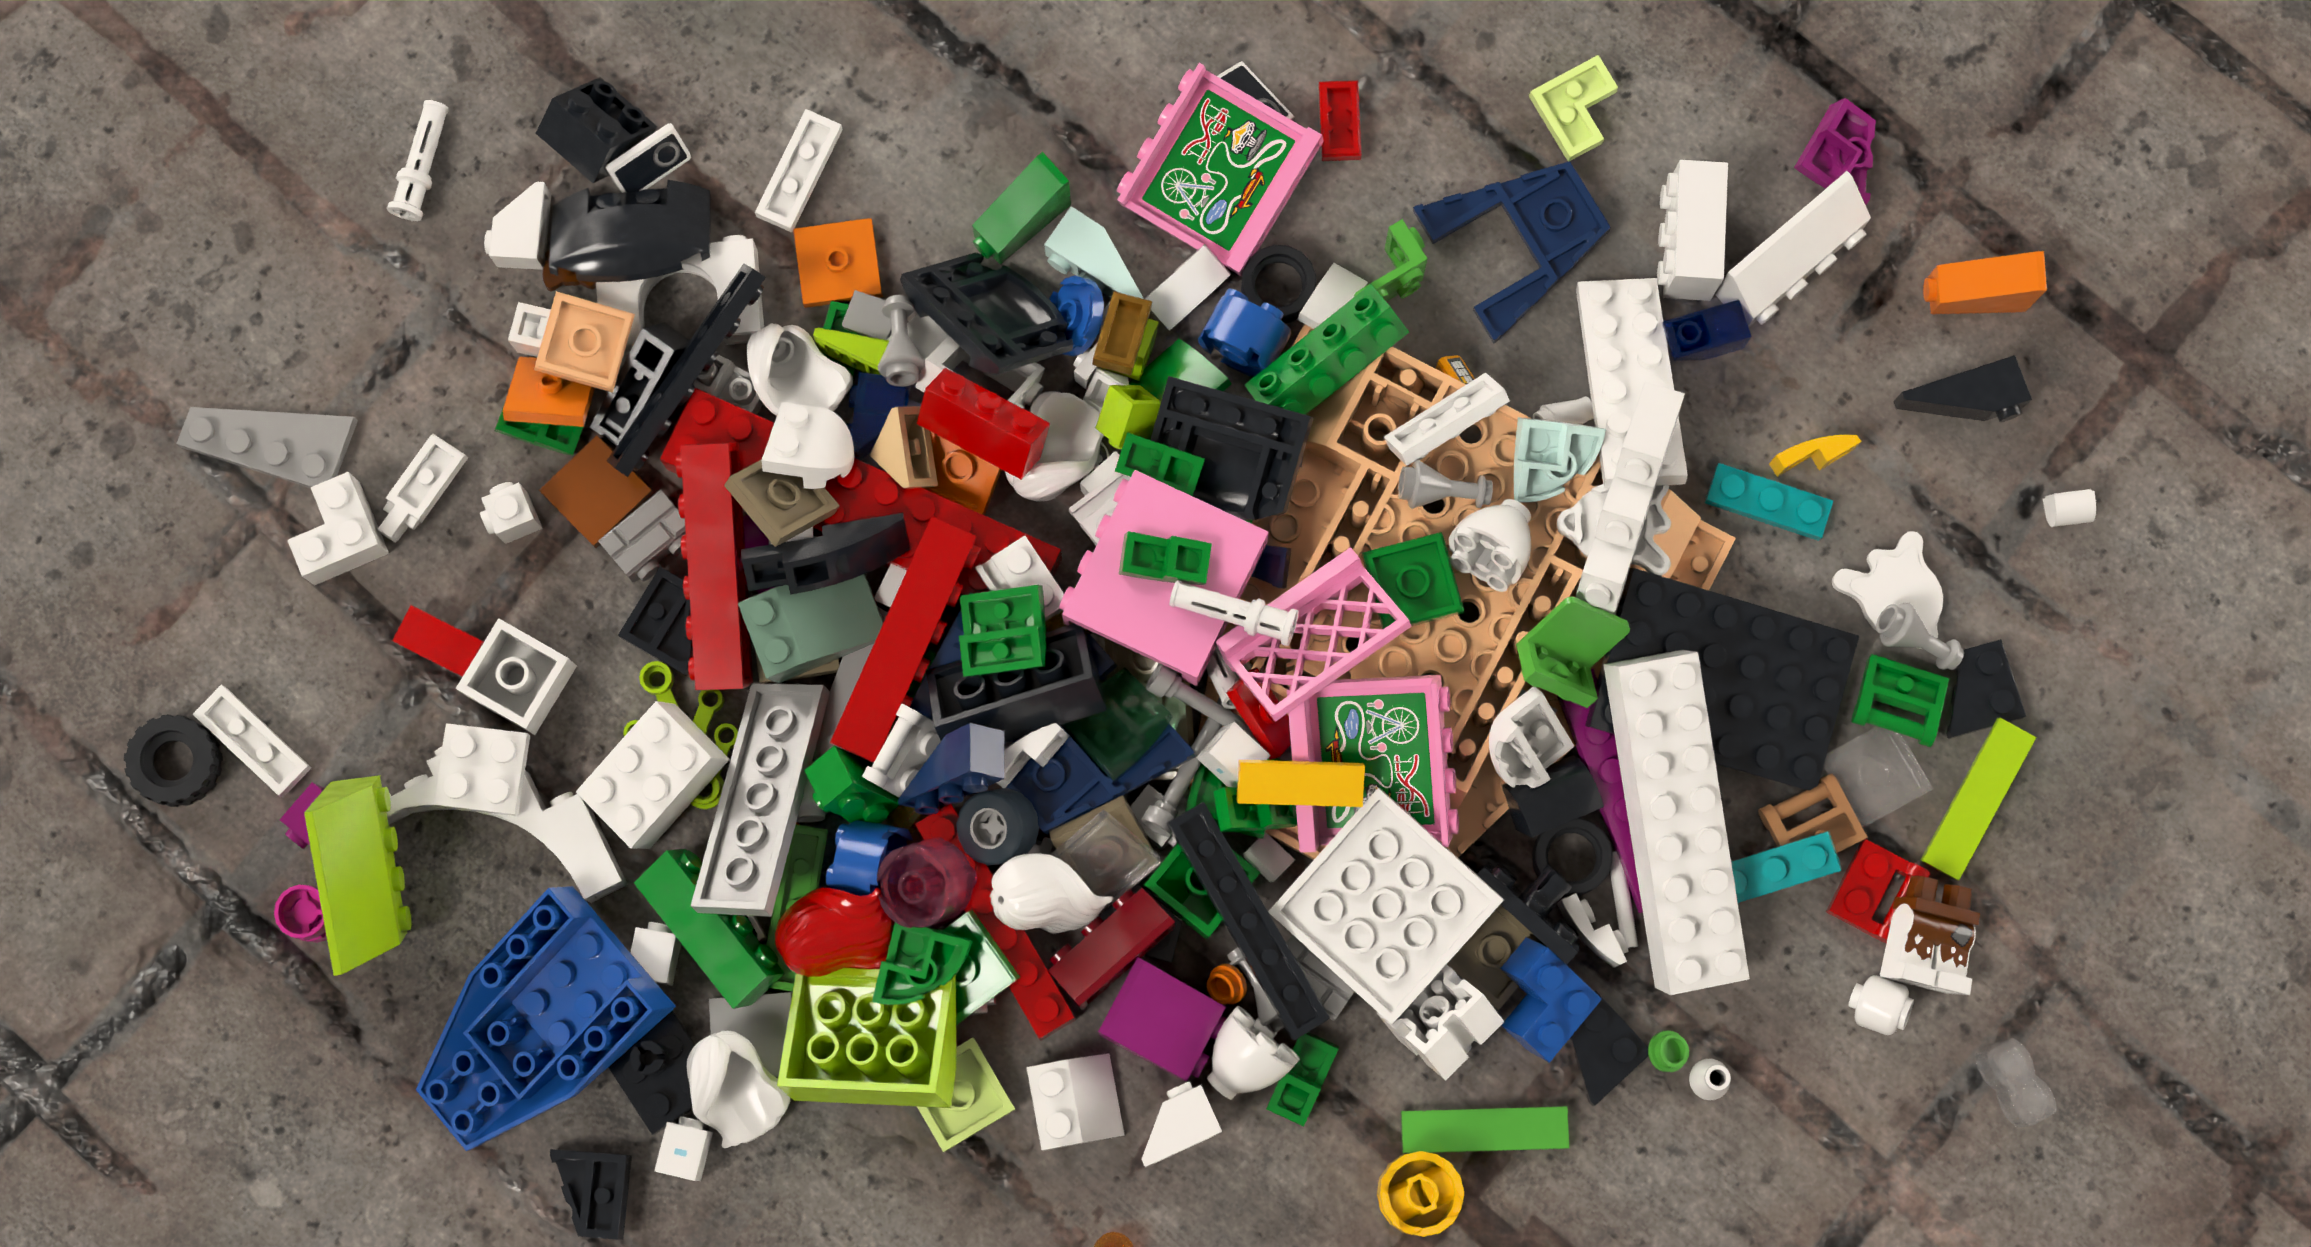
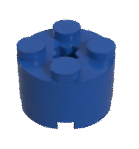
M1227 289L1225 295L1219 299L1198 338V342L1210 355L1213 349L1219 351L1223 355L1220 361L1238 372L1255 377L1280 357L1291 336V329L1281 321L1284 314L1275 306L1262 303L1260 307L1249 302V299L1241 292Z
M860 820L853 821L850 824H841L837 829L835 837L837 848L834 862L829 866L826 873L827 887L859 896L869 895L876 888H879L886 904L889 905L891 910L898 905L892 902L897 896L905 897L914 872L915 852L908 851L906 841H913L911 833L905 828Z

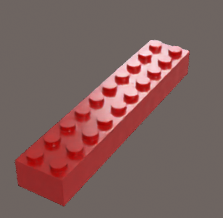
M695 388L660 460L668 471L677 474L676 456L678 453H681V445L739 442L741 471L762 460L774 422ZM854 458L852 469L844 478L838 475L826 481L824 488L839 504V508L834 515L813 526V535L820 537L823 536L822 526L903 513L910 550L883 566L889 568L892 563L905 570L908 569L931 516L977 536L974 545L981 549L972 569L969 570L963 567L957 583L964 585L960 596L968 595L970 592L974 594L989 592L975 567L984 564L992 556L1023 536L1027 537L1053 578L1062 561L1060 548L924 488H903L887 472Z

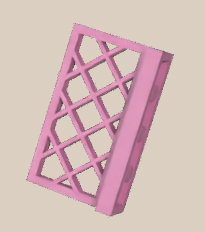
M1350 547L1268 604V606L1288 612L1292 608L1299 611L1294 633H1302L1299 650L1279 648L1281 640L1259 633L1255 636L1248 635L1244 631V627L1239 625L1215 642L1225 663L1233 672L1237 673L1276 722L1409 629L1411 624L1404 613L1363 567L1360 558ZM1363 582L1369 589L1367 602L1346 601L1348 592ZM1377 598L1380 603H1375V599ZM1323 609L1336 610L1333 626L1313 625L1314 616ZM1344 611L1365 612L1362 628L1341 627ZM1373 613L1391 614L1396 620L1385 629H1370ZM1310 635L1331 636L1328 652L1307 650ZM1339 636L1360 638L1358 648L1351 653L1336 652ZM1256 656L1269 657L1265 673L1248 672L1243 665ZM1276 659H1297L1294 676L1273 674ZM1305 660L1326 661L1324 671L1318 676H1302ZM1257 682H1258V683H1263L1262 689H1261V687L1257 684ZM1271 684L1292 685L1290 695L1278 704L1274 705L1268 697Z

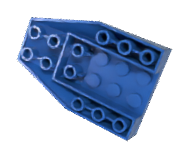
M574 886L548 888L468 975L416 1091L466 1151H469L578 1095L676 1006Z

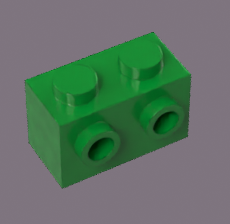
M835 745L804 770L815 791L813 799L823 811L836 813L850 823L860 820L880 824L888 817L889 813L899 806L896 795L861 777L867 766L872 767V762Z

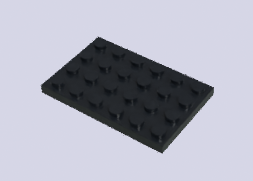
M1630 568L1616 616L1628 621L1630 632L1604 656L1595 688L1598 699L1590 706L1585 726L1614 734L1603 664L1678 650L1698 652L1715 763L1803 790H1811L1817 787L1859 635L1636 568Z

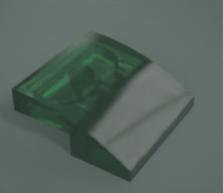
M1125 667L1102 683L1107 706L1106 711L1064 724L1067 733L1113 781L1130 768L1155 743L1173 718L1171 712L1147 691Z

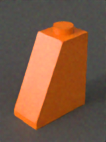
M2044 251L1937 265L1928 278L1924 280L1925 302H1930L1931 314L2026 312L2047 291Z

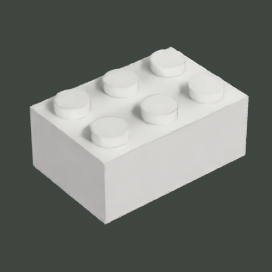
M1679 160L1674 172L1668 173L1666 185H1662L1660 208L1666 209L1665 223L1660 224L1658 244L1659 247H1665L1663 261L1658 263L1657 284L1663 285V298L1710 301L1724 279L1728 163Z
M655 701L579 787L576 793L630 848L650 849L730 759L676 704Z

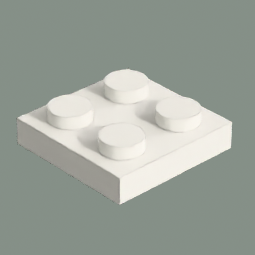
M446 723L433 805L518 816L530 735L522 732Z

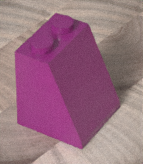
M1137 957L1098 1033L1099 1036L1187 1082L1190 1075L1197 1078L1200 1076L1209 1058L1207 1054L1203 1053V1050L1210 1038L1216 1040L1223 1023L1227 1019L1222 1016L1226 1007Z

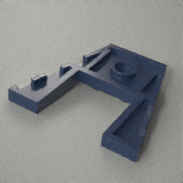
M1570 161L1521 175L1520 178L1507 182H1496L1486 185L1479 190L1462 195L1458 193L1444 197L1441 201L1413 207L1415 216L1432 244H1435L1501 205L1540 269L1473 307L1474 313L1493 344L1610 232L1611 227Z
M1087 634L1102 681L1118 666L1090 634ZM1168 722L1106 777L1069 735L1068 739L1044 767L1030 758L1006 788L1022 793L1031 801L1038 816V825L1048 835L1050 834L1049 831L1144 785L1195 758L1197 754ZM1018 738V739L1013 740V742L1011 743V745L1014 744L1016 741H1018V740L1021 739V738Z

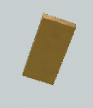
M1113 292L1093 356L1092 365L1128 375L1132 374L1152 308V301Z

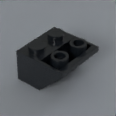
M599 77L552 98L535 134L587 179L595 183L610 176L605 168L607 164L652 135L657 126L645 116L642 110L633 106L620 95L614 86Z

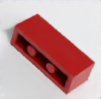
M944 368L925 388L917 420L919 426L1021 480L1041 458L1050 423L947 368Z

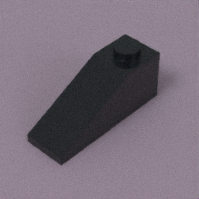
M665 322L642 328L618 373L613 393L608 392L590 428L617 446L690 340Z
M2013 355L1903 391L1893 403L1895 408L1900 410L1987 421L1998 417L1999 422H2005L2022 415L2021 409L2032 398L2017 359Z

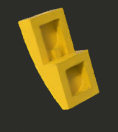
M1833 435L1816 438L1790 447L1777 454L1769 465L1776 476L1779 477L1807 459L1812 458L1820 471L1852 452L1861 443V440L1857 435Z

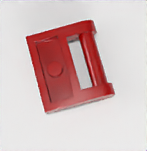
M1864 839L1860 842L1826 912L1881 942L1887 943L1891 920L1895 912L1893 903L1882 924L1872 920V917L1894 873L1897 872L1905 876L1896 897H1906L1911 876L1929 878L1930 872Z

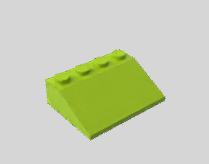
M380 775L332 781L304 812L334 976L342 975L400 945L408 933L407 931L411 930L412 926L410 909L408 906H403L400 892L404 891L405 888L403 869L401 866L396 867L393 853L398 849L397 833L394 827H389L386 813L391 809L390 793L387 787H382Z
M842 968L820 977H807L796 973L777 1087L794 1101L951 1108L956 1074V975L946 985H940L925 994L923 999L906 1004L887 1005L872 1002L880 969Z

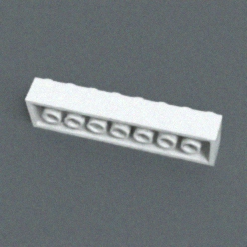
M1678 650L1603 664L1655 988L1669 995H1675L1748 980L1750 978L1698 652Z

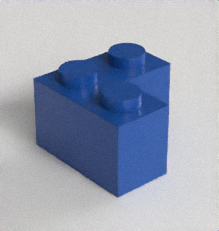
M1527 937L1500 968L1527 994L1501 1026L1527 1051L1550 1063L1602 999L1548 947Z

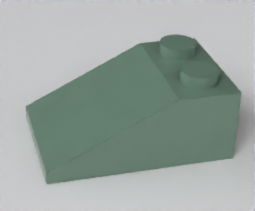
M866 574L828 587L790 595L788 585L778 586L738 603L766 679L778 684L874 644L884 623Z

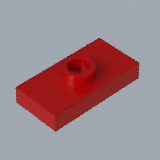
M1358 80L1319 82L1320 134H1322L1324 140L1321 145V160H1361Z
M1258 668L1248 670V672L1260 673ZM1240 678L1226 694L1260 746L1270 754L1269 760L1278 758L1291 745L1289 716L1286 714L1275 722ZM1257 682V684H1258V685L1261 687V689H1262L1263 683H1258V682ZM1270 688L1268 697L1276 705L1279 703V700Z

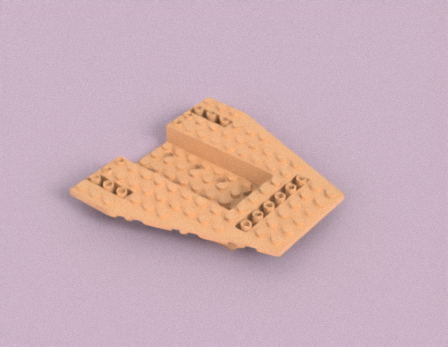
M1304 324L1292 346L1314 329ZM1390 347L1306 414L1314 417L1304 450L1302 468L1299 467L1287 512L1278 516L1271 515L1266 518L1253 520L1252 522L1253 525L1269 532L1266 545L1291 548L1287 587L1277 588L1258 578L1250 577L1240 600L1251 603L1253 599L1257 600L1259 598L1265 600V605H1268L1350 547L1358 555L1365 568L1362 558L1363 552L1442 532L1450 558L1453 553L1450 550L1449 537L1464 518L1485 507L1501 505L1506 499L1514 500V453L1518 417H1530L1507 405H1503L1491 416L1485 417L1474 424L1481 431L1482 438L1480 441L1472 444L1466 443L1459 435L1449 439L1420 459L1421 462L1450 480L1477 483L1480 475L1485 476L1486 480L1493 482L1492 499L1489 505L1483 504L1481 508H1476L1475 499L1449 496L1443 498L1445 507L1440 513L1431 514L1423 506L1411 509L1407 500L1399 499L1398 484L1402 467H1411L1413 463L1408 466L1405 465L1389 449L1384 436L1466 384L1394 347ZM1599 454L1585 475L1577 473L1570 481L1563 485L1565 487L1564 492L1537 502H1520L1531 514V519L1528 522L1531 552L1528 564L1517 583L1510 585L1507 591H1496L1487 582L1478 579L1471 573H1461L1452 566L1462 603L1472 602L1477 605L1480 612L1478 620L1467 623L1462 621L1457 614L1411 626L1336 679L1422 676L1426 673L1441 675L1442 687L1448 686L1450 692V711L1444 712L1445 728L1451 727L1453 733V752L1447 753L1448 768H1454L1456 775V793H1450L1451 809L1458 810L1459 833L1452 834L1453 837L1450 845L1446 848L1456 857L1464 853L1509 809L1502 785L1506 784V782L1497 774L1490 756V729L1497 715L1513 703L1522 690L1527 692L1533 687L1524 681L1516 644L1565 598L1576 597L1581 575L1588 557L1579 550L1571 539L1560 534L1557 529V519L1562 511L1572 508L1592 488L1603 484ZM1668 489L1666 495L1662 498L1661 506L1669 517L1671 526L1666 533L1656 534L1653 537L1654 542L1667 554L1671 562L1669 570L1662 577L1710 590L1736 538L1700 520L1701 517L1672 490ZM1631 564L1630 568H1636L1642 571H1646L1642 567L1635 564ZM1363 582L1348 592L1346 601L1367 602L1369 589ZM1323 609L1314 616L1313 625L1333 626L1336 610ZM1344 611L1341 627L1362 628L1365 612ZM1378 613L1372 614L1370 629H1382ZM1228 622L1223 635L1238 625ZM1294 633L1289 646L1282 645L1280 641L1279 648L1299 650L1302 633ZM1311 634L1307 650L1328 652L1331 636ZM1339 636L1336 652L1350 653L1346 647V641L1349 637ZM1256 656L1249 662L1253 665L1252 669L1258 668L1260 673H1265L1269 657ZM1604 656L1590 668H1594L1597 679ZM1277 658L1273 674L1294 676L1297 659ZM1305 660L1302 676H1318L1324 671L1326 661ZM1208 675L1205 696L1217 703L1219 695ZM1271 684L1270 688L1279 702L1287 697V689L1290 685ZM1536 687L1543 693L1549 705L1557 709L1555 715L1575 746L1557 695ZM1236 708L1231 709L1233 713L1241 717ZM1203 713L1201 715L1199 733L1208 719V716ZM1565 753L1562 757H1560V758H1559L1557 761H1555L1554 763L1560 761L1567 753ZM1193 779L1189 785V791L1191 790ZM1298 826L1265 830L1273 839L1300 853ZM1320 845L1316 852H1301V854L1314 860L1327 845Z

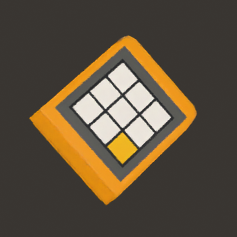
M1445 356L1438 360L1435 369L1466 385L1475 380L1460 356Z

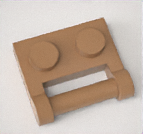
M1831 773L1820 778L1818 786L1811 790H1805L1775 806L1768 804L1758 809L1759 816L1764 826L1769 830L1777 847L1829 831L1838 853L1868 838L1839 782ZM1826 798L1831 801L1833 809L1786 831L1782 820Z

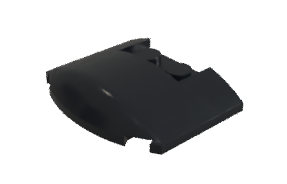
M667 180V188L645 189L642 191L605 193L591 196L589 188H586L562 199L553 206L550 273L558 276L560 267L576 272L577 280L624 282L658 277L683 270L681 261L699 252L702 261L710 258V190L685 182Z
M975 252L901 274V284L910 302L914 305L920 318L929 316L971 356L969 366L990 374H1000L1072 351L1073 339L1066 340L1064 333L1067 323L1048 297L1026 278L1005 265H1002L1001 269L998 270L981 265L984 260L982 254Z
M1168 376L1150 440L1205 458L1192 497L1242 520H1258L1287 512L1314 417Z

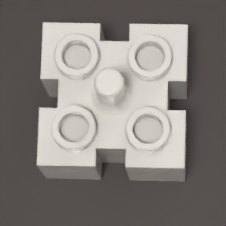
M1448 965L1439 972L1394 1024L1391 1025L1377 1012L1378 1016L1395 1037L1416 1056L1419 1054L1423 1061L1445 1081L1469 1058L1467 1053L1471 1050V1043L1473 1041L1482 1045L1504 1023L1484 994L1465 979L1461 980Z

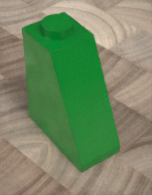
M1041 152L974 222L972 228L976 239L972 242L976 249L986 259L992 256L1001 265L1071 205L1069 180Z

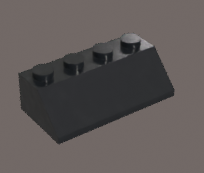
M1075 623L1046 632L1044 667L963 677L962 660H958L926 671L934 728L941 741L946 734L969 723L1004 731V743L1054 723L1059 726L1107 710L1101 678L1085 628Z

